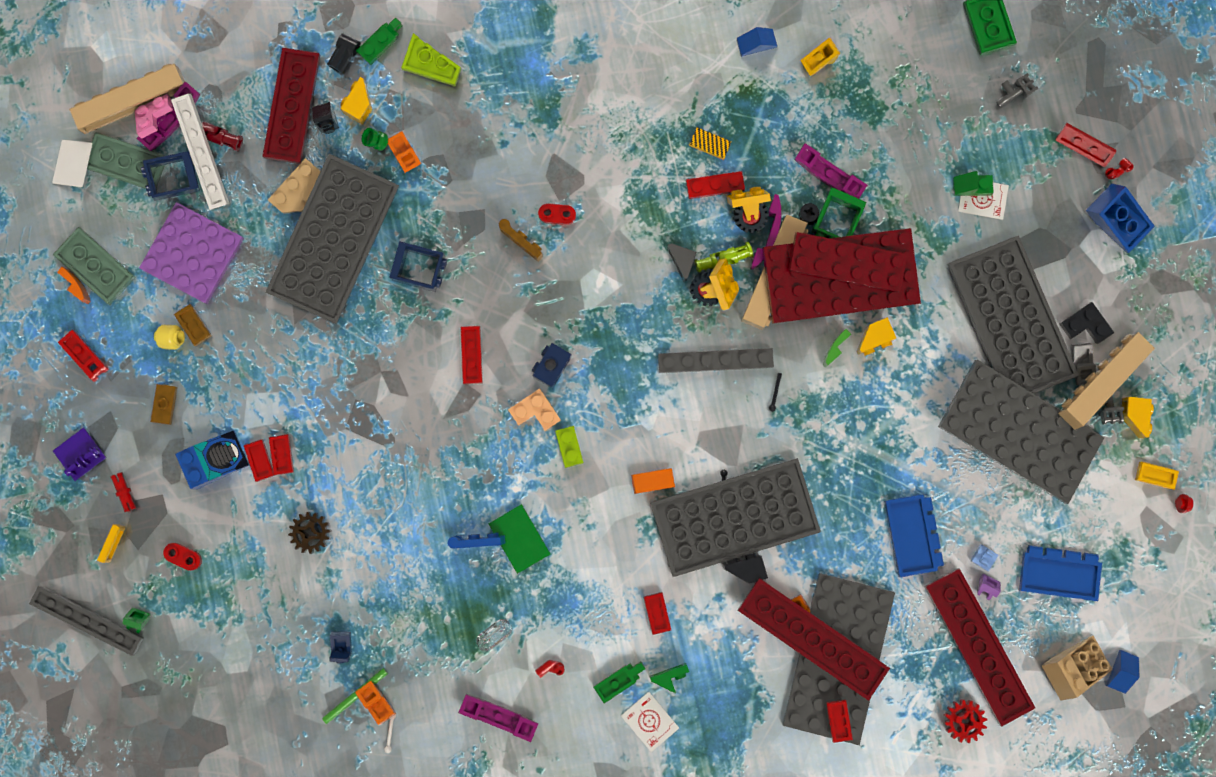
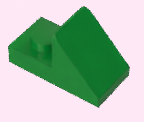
M973 171L953 177L954 196H992L994 193L993 175H978V171Z
M683 663L649 677L651 682L676 694L671 679L675 677V680L686 677L689 669L687 664Z

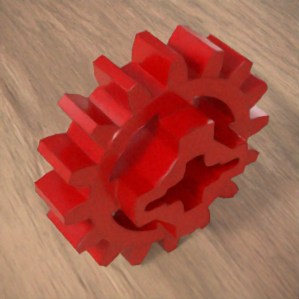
M960 699V704L954 701L953 708L947 707L950 711L949 714H944L948 719L943 724L949 726L946 732H952L950 737L953 739L958 737V741L961 743L964 739L967 743H970L971 738L978 741L977 735H984L981 729H987V726L983 725L987 718L982 717L985 711L982 709L978 710L980 705L977 703L973 705L971 700H968L967 704L963 699ZM974 712L977 716V721L973 717ZM968 719V723H962V720ZM953 722L957 724L958 732L954 728Z

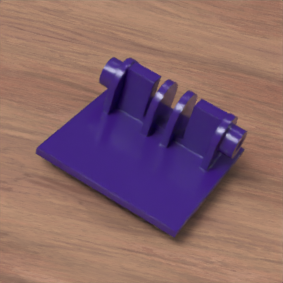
M84 427L53 450V453L65 467L64 473L67 476H71L74 481H77L106 459V456Z

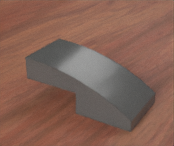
M1091 343L1071 345L1072 360L1079 376L1075 377L1076 385H1085L1087 383L1085 379L1091 373H1096V365L1093 363V344Z

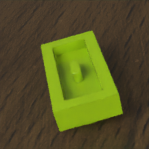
M574 426L556 430L565 468L583 464Z

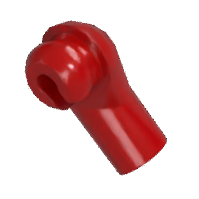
M554 660L546 661L535 670L540 678L548 672L560 676L565 671L564 665Z

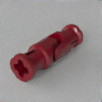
M205 121L201 122L208 141L220 146L231 147L237 152L240 150L243 136H236L229 133L226 129Z

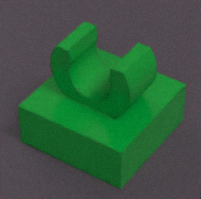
M132 607L123 618L122 624L126 625L127 630L131 628L137 629L136 633L139 634L149 621L150 613Z

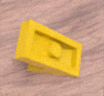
M828 38L800 61L809 75L813 76L827 64H833L840 55V52L832 39Z

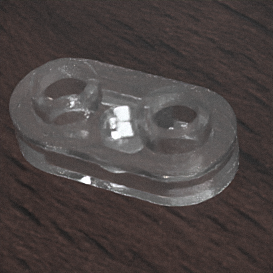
M500 619L480 633L476 638V644L481 651H489L506 639L513 629L507 619Z

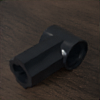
M342 33L336 42V49L327 65L334 71L343 73L351 57L357 54L356 50L360 47L361 42Z

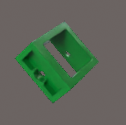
M831 188L812 229V233L815 236L825 238L840 237L819 228L830 201H833L856 211L846 236H853L867 202Z

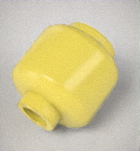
M165 324L157 328L154 333V340L161 349L176 350L184 343L185 335L179 326Z

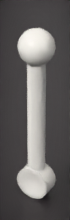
M396 714L389 718L387 744L384 747L385 753H390L392 750L390 744L393 721L396 718Z

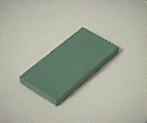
M95 132L91 142L92 148L87 170L146 189V185L149 184L147 178H143L141 167L144 166L143 161L165 155ZM165 165L151 168L156 188Z
M80 227L53 253V256L108 305H111L136 278Z

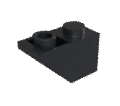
M330 102L312 107L314 124L321 133L331 134L335 132V129H339L334 107Z
M756 553L745 555L744 560L738 561L737 558L726 561L727 564L723 565L724 570L749 584L757 582L759 578L762 580L768 579L762 556H757Z

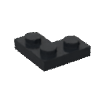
M1090 302L1059 323L1070 339L1085 329L1096 344L1101 343L1114 334V331L1093 302Z

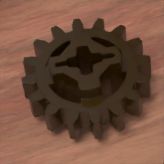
M306 512V517L303 514H299L300 519H293L295 525L289 526L293 530L292 533L288 534V536H293L290 543L297 544L295 546L296 550L302 548L301 553H306L307 549L309 554H313L314 549L320 552V546H327L325 540H331L327 536V533L332 532V530L327 529L330 523L323 522L324 516L318 518L317 512L313 516L311 512ZM309 520L307 525L300 526L304 521ZM318 523L322 528V532H320L317 527ZM303 530H311V532L317 535L309 536ZM298 534H300L302 542L299 540ZM314 540H320L317 544L310 546Z

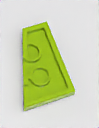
M413 33L401 67L402 70L456 87L461 67L445 55L440 54L431 45L425 43Z

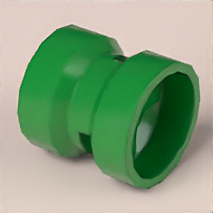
M366 128L362 134L361 141L364 146L382 151L388 144V136L384 132L373 128Z

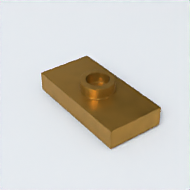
M191 304L174 314L194 346H198L212 336Z
M156 385L150 422L172 424L178 387Z

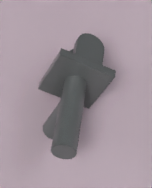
M1028 73L1016 80L1017 88L1015 89L1008 80L1001 84L1007 95L996 101L1000 108L1021 93L1027 98L1039 89L1033 85L1034 81L1029 79Z
M1111 396L1103 404L1106 405V408L1098 413L1101 416L1103 425L1109 422L1111 424H1115V422L1122 424L1124 422V407H1114L1113 397Z

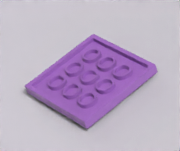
M176 202L139 268L208 304L244 238Z

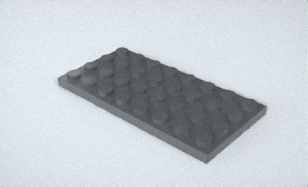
M328 154L266 293L337 324L399 189V185Z
M1019 235L947 264L992 369L1033 394L1079 376Z
M974 360L938 425L945 432L1064 504H1069L1105 438L1085 425L1074 430L1058 414L1061 410L979 360Z
M798 458L650 503L673 577L821 532Z
M819 573L810 613L880 660L895 592ZM799 653L783 726L831 738L826 702L846 700L853 740L844 742L860 746L870 700H866Z

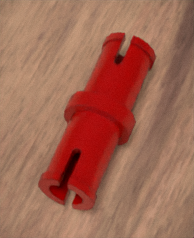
M123 472L117 473V476H110L117 491L115 493L116 497H119L124 513L130 511V509H136L137 507L130 494L131 488H128Z

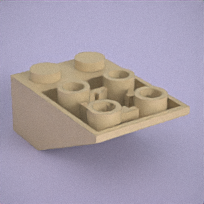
M1093 635L1055 655L1042 665L1061 701L1079 697L1113 670Z

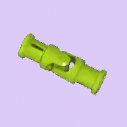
M745 242V245L736 248L730 247L726 251L712 253L709 257L700 260L694 259L697 272H701L703 269L705 271L707 269H714L718 263L716 259L718 256L719 260L726 258L728 264H736L739 260L748 257L750 259L754 258L750 243Z

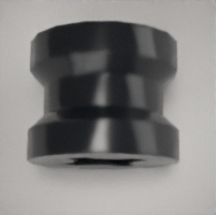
M812 203L803 205L799 212V219L806 222L807 225L813 224L819 216L818 207Z

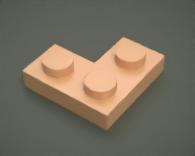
M538 389L508 409L518 426L533 416H536L545 431L561 421L541 389Z

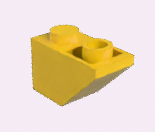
M360 77L358 81H354L348 97L343 98L340 109L343 114L363 125L372 111V105L367 85L364 79Z
M888 317L866 327L856 351L858 355L863 353L866 356L874 353V348L881 346L884 349L893 345L892 341L896 339Z
M1122 398L1121 407H1124V422L1138 438H1149L1152 432L1150 420L1154 411L1152 399Z

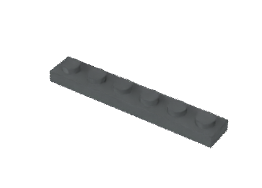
M773 348L658 354L659 373L773 368Z
M42 586L37 587L29 603L131 656L136 654L144 638Z

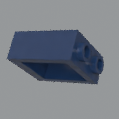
M189 151L143 161L144 166L141 167L143 178H147L149 184L146 185L148 197L152 196L154 201L200 191ZM183 161L190 186L157 193L151 168Z
M399 241L389 278L394 282L436 292V289L440 288L442 283L441 272L447 266L446 256L443 252ZM408 251L438 259L431 285L401 277Z

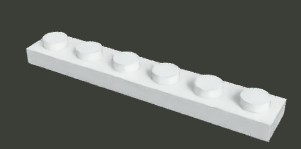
M186 94L172 99L175 113L209 209L213 210L230 204L192 95Z

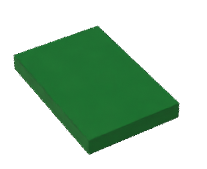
M966 0L963 2L980 55L1017 44L1003 0Z
M522 504L488 523L493 533L498 532L499 536L505 535V544H502L501 547L517 574L551 554Z

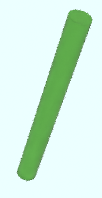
M382 668L361 687L370 681L377 684L388 672L385 668ZM353 692L322 718L323 721L328 724L358 699L356 693Z

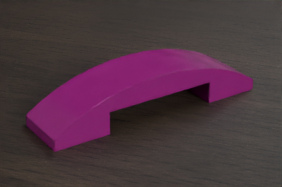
M186 81L173 95L177 98L191 94L195 104L200 97V93ZM173 104L172 111L157 119L158 131L142 139L139 136L136 138L150 151L160 146L180 126Z
M806 143L802 146L794 159L798 164L829 187L858 199L868 186L866 183L854 175H848L821 157V153Z
M777 194L774 195L768 211L769 216L773 217L774 221L765 247L774 245L780 229L781 203ZM757 248L750 269L754 270L764 261L761 248Z
M468 694L465 695L458 712L474 720H480L510 732L514 736L529 742L532 741L538 726L537 722Z

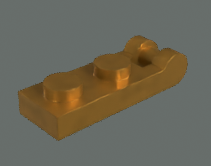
M507 219L500 220V231L539 262L543 257L542 248L535 242L532 244L526 240L528 237L520 230L516 232L512 229Z

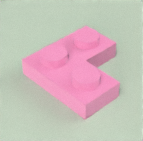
M168 94L157 97L135 110L136 131L141 139L158 131L157 118L173 110L172 101Z

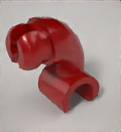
M1123 158L1119 163V168H1108L1105 171V175L1108 179L1114 180L1124 172H1130L1134 165L1128 159Z

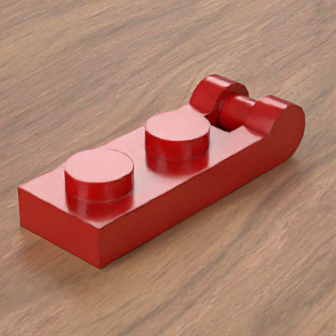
M71 330L58 341L59 345L93 382L99 379V375L109 370V367L95 354L75 330ZM95 363L97 368L92 370L90 366Z

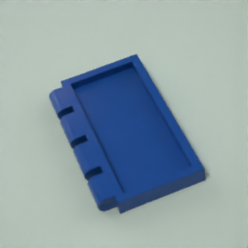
M924 494L884 501L898 577L938 571V567L944 566L942 552L935 553L934 551L935 549H941L938 533L931 534V530H937L935 515H927V511L934 510L931 497L924 498Z
M1028 545L1027 553L1023 552L1019 591L1098 601L1102 563L1098 562L1099 555L1083 553V559L1081 560V552L1065 550L1062 557V550L1045 548L1043 555V547Z

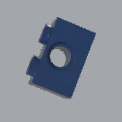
M551 343L550 347L546 345L541 354L544 357L541 362H536L532 368V376L553 389L572 358V354ZM549 360L556 362V367L552 370H548L545 367L546 362Z

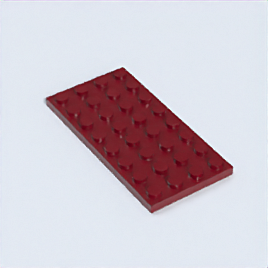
M911 228L829 238L907 254L901 292L788 271L793 243L762 247L772 324L921 304Z

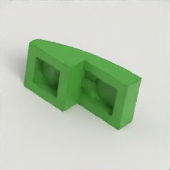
M847 329L830 346L824 358V367H827L842 354L838 346L851 335Z

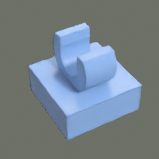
M980 545L970 561L989 572L998 554L984 545Z

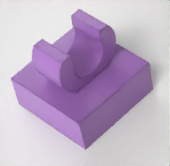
M982 574L979 579L977 595L980 596L985 591L987 593V600H990L992 596L997 598L1001 592L1000 582Z

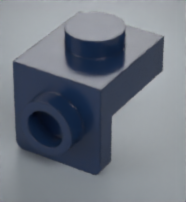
M331 631V654L329 661L339 664L349 662L352 654L351 632Z

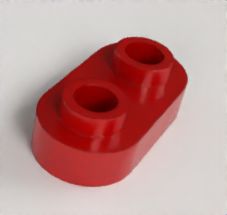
M543 204L538 211L540 220L546 224L571 225L576 219L575 209L569 205ZM546 210L551 211V214L549 216H546L544 214ZM569 212L570 216L564 217L563 213Z
M170 543L164 548V558L189 571L196 570L202 564V557L198 552L179 543ZM172 549H174L176 552L174 556H171L170 551ZM189 557L193 559V563L191 565L188 563Z

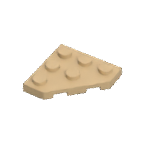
M305 158L272 194L268 201L283 214L302 212L320 174V170Z

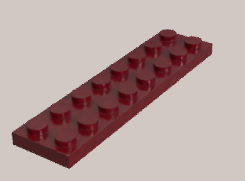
M960 568L924 586L999 726L1002 727L1035 709L1036 707Z
M760 578L737 610L868 701L890 670V667Z

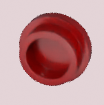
M1187 494L1179 495L1175 501V507L1179 513L1190 512L1194 505L1193 499Z

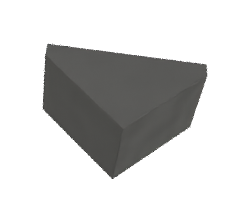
M672 243L668 244L667 250L683 282L688 279L697 252Z

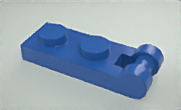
M498 532L488 533L487 537H480V534L468 535V538L456 535L449 538L447 544L452 549L497 546L505 544V535L499 536Z

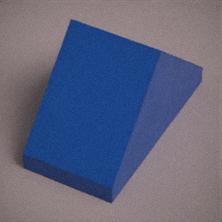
M756 27L737 37L741 57L778 47L773 29Z
M1119 650L1106 686L1126 694L1140 678L1139 657Z

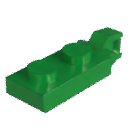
M397 18L393 19L389 24L386 22L356 52L369 65H372L397 40L396 38L399 35L397 31L403 25Z
M641 661L634 666L629 663L593 686L602 702L606 703L636 683L640 678L638 674L645 670V666Z

